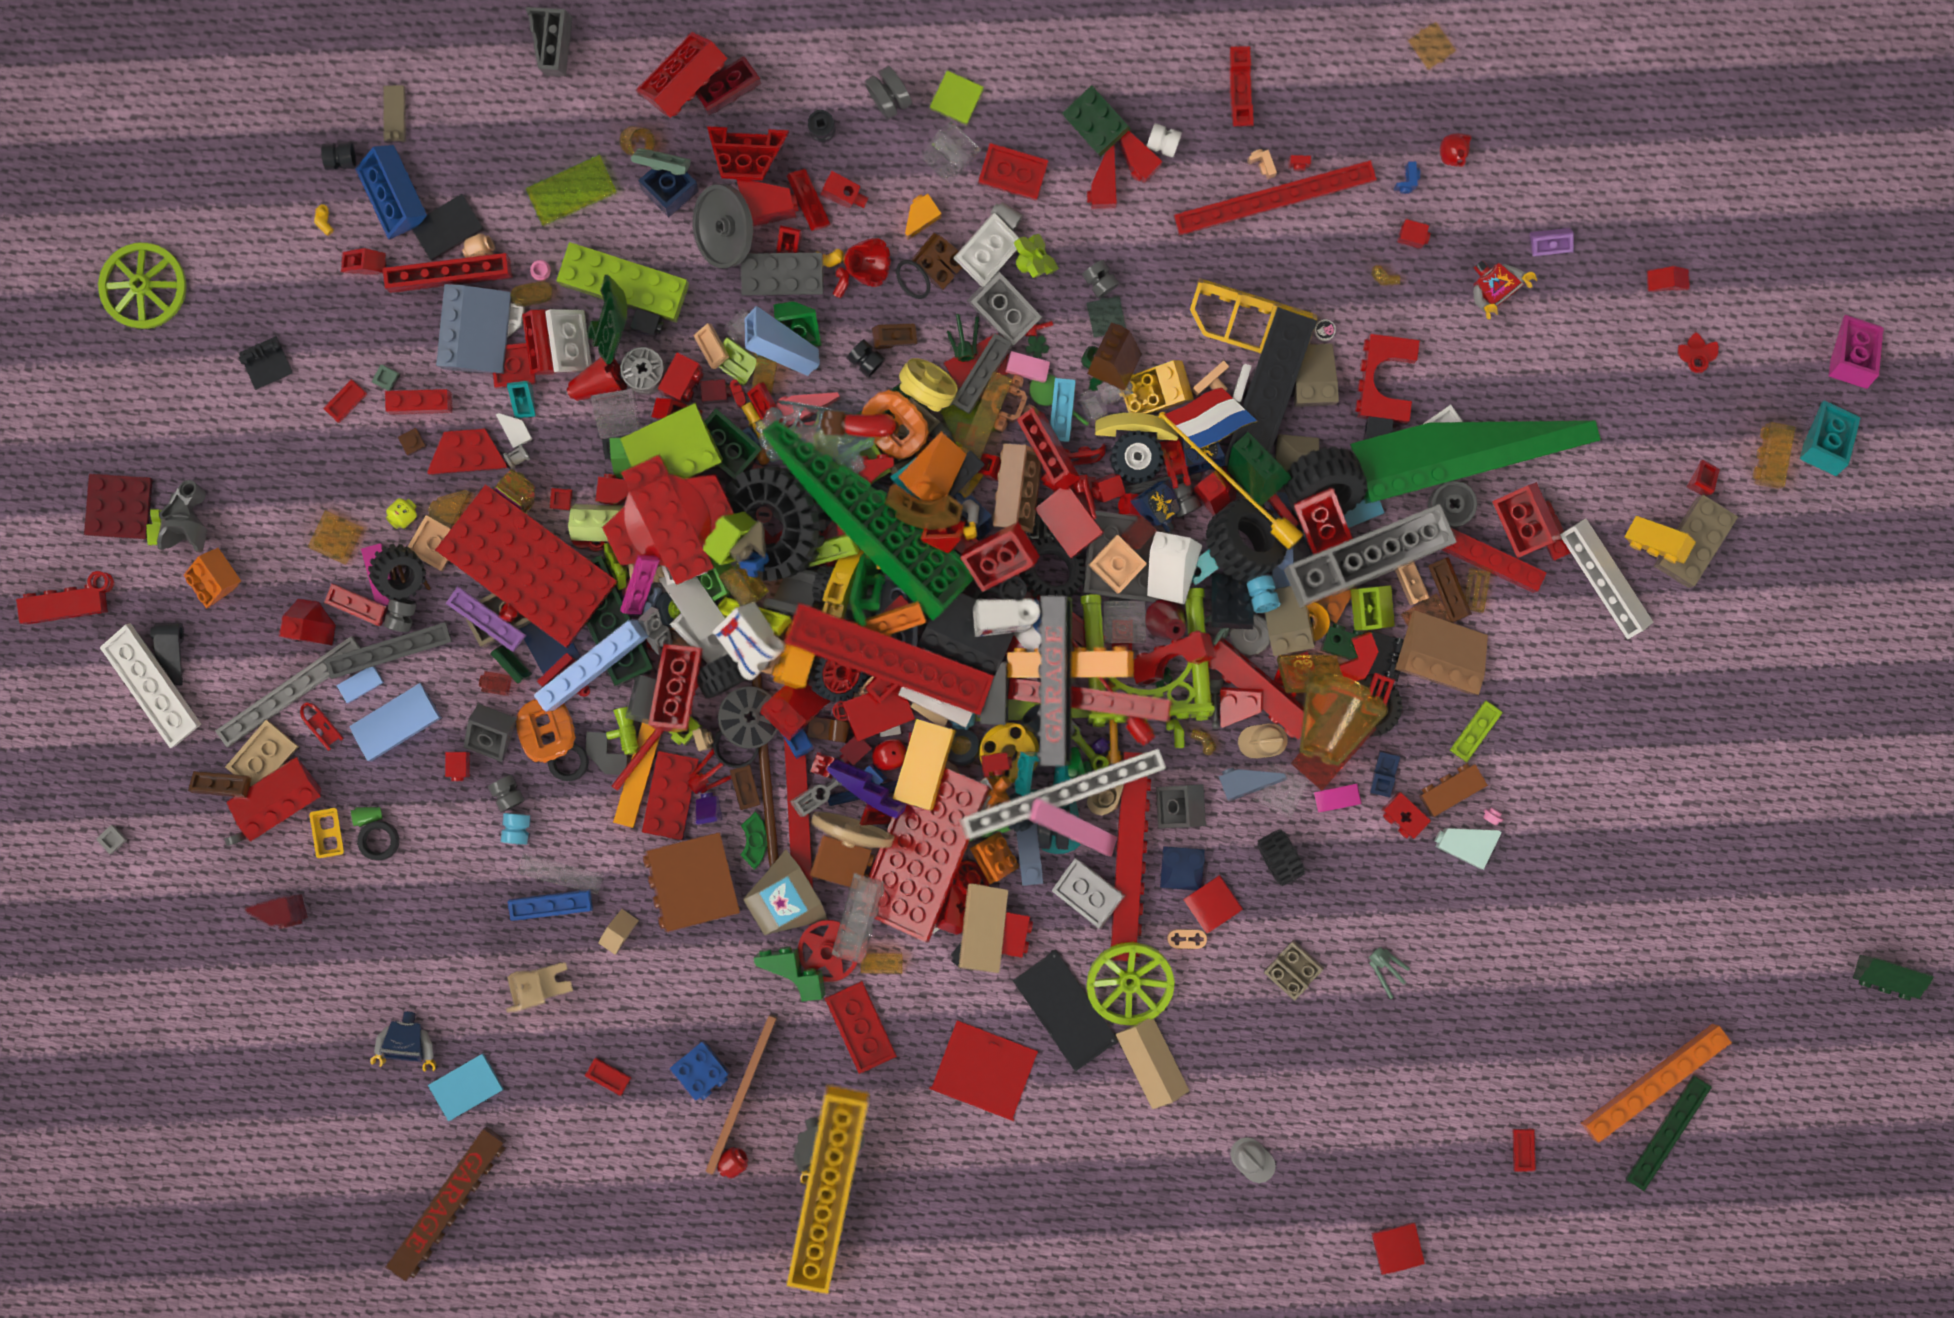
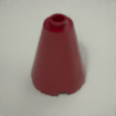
M1158 599L1147 608L1144 616L1145 625L1153 636L1161 639H1179L1184 635L1186 617L1184 609L1179 603Z

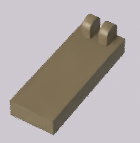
M383 86L384 141L406 142L405 86Z

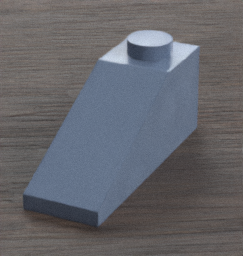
M1234 768L1223 771V775L1219 776L1229 802L1288 780L1284 773L1234 770Z
M1035 822L1027 830L1016 832L1022 886L1043 884Z

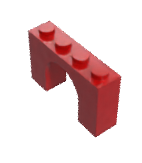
M1370 334L1368 339H1364L1363 351H1366L1365 359L1361 360L1360 365L1363 379H1359L1357 391L1361 392L1360 400H1356L1355 412H1358L1357 418L1366 419L1372 416L1394 419V423L1407 424L1410 421L1412 401L1393 399L1382 395L1374 384V372L1379 364L1386 361L1414 364L1418 359L1420 340Z

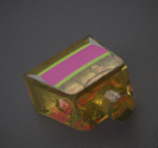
M510 469L493 489L524 513L535 503L534 485L525 479L522 473L516 472L513 469Z

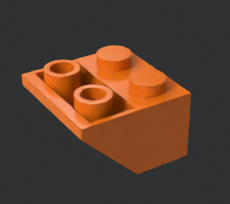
M219 548L199 555L183 575L206 609L235 590L241 582V579Z

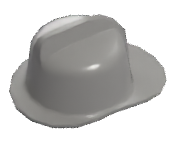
M1246 1137L1234 1143L1230 1153L1231 1160L1249 1180L1263 1183L1273 1176L1276 1168L1275 1160L1259 1142Z

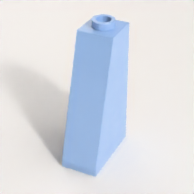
M755 306L745 317V349L806 376L818 368L820 364L819 349L764 310Z

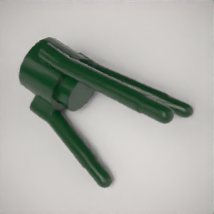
M956 314L960 338L958 347L950 331H947V335L954 350L955 358H958L960 362L971 361L974 359V355H977L979 316L975 317L971 345L969 341L964 339L960 315Z

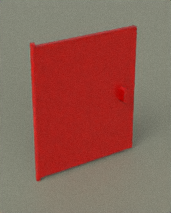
M957 1020L933 1085L929 1089L1014 1121V1113L1038 1051Z

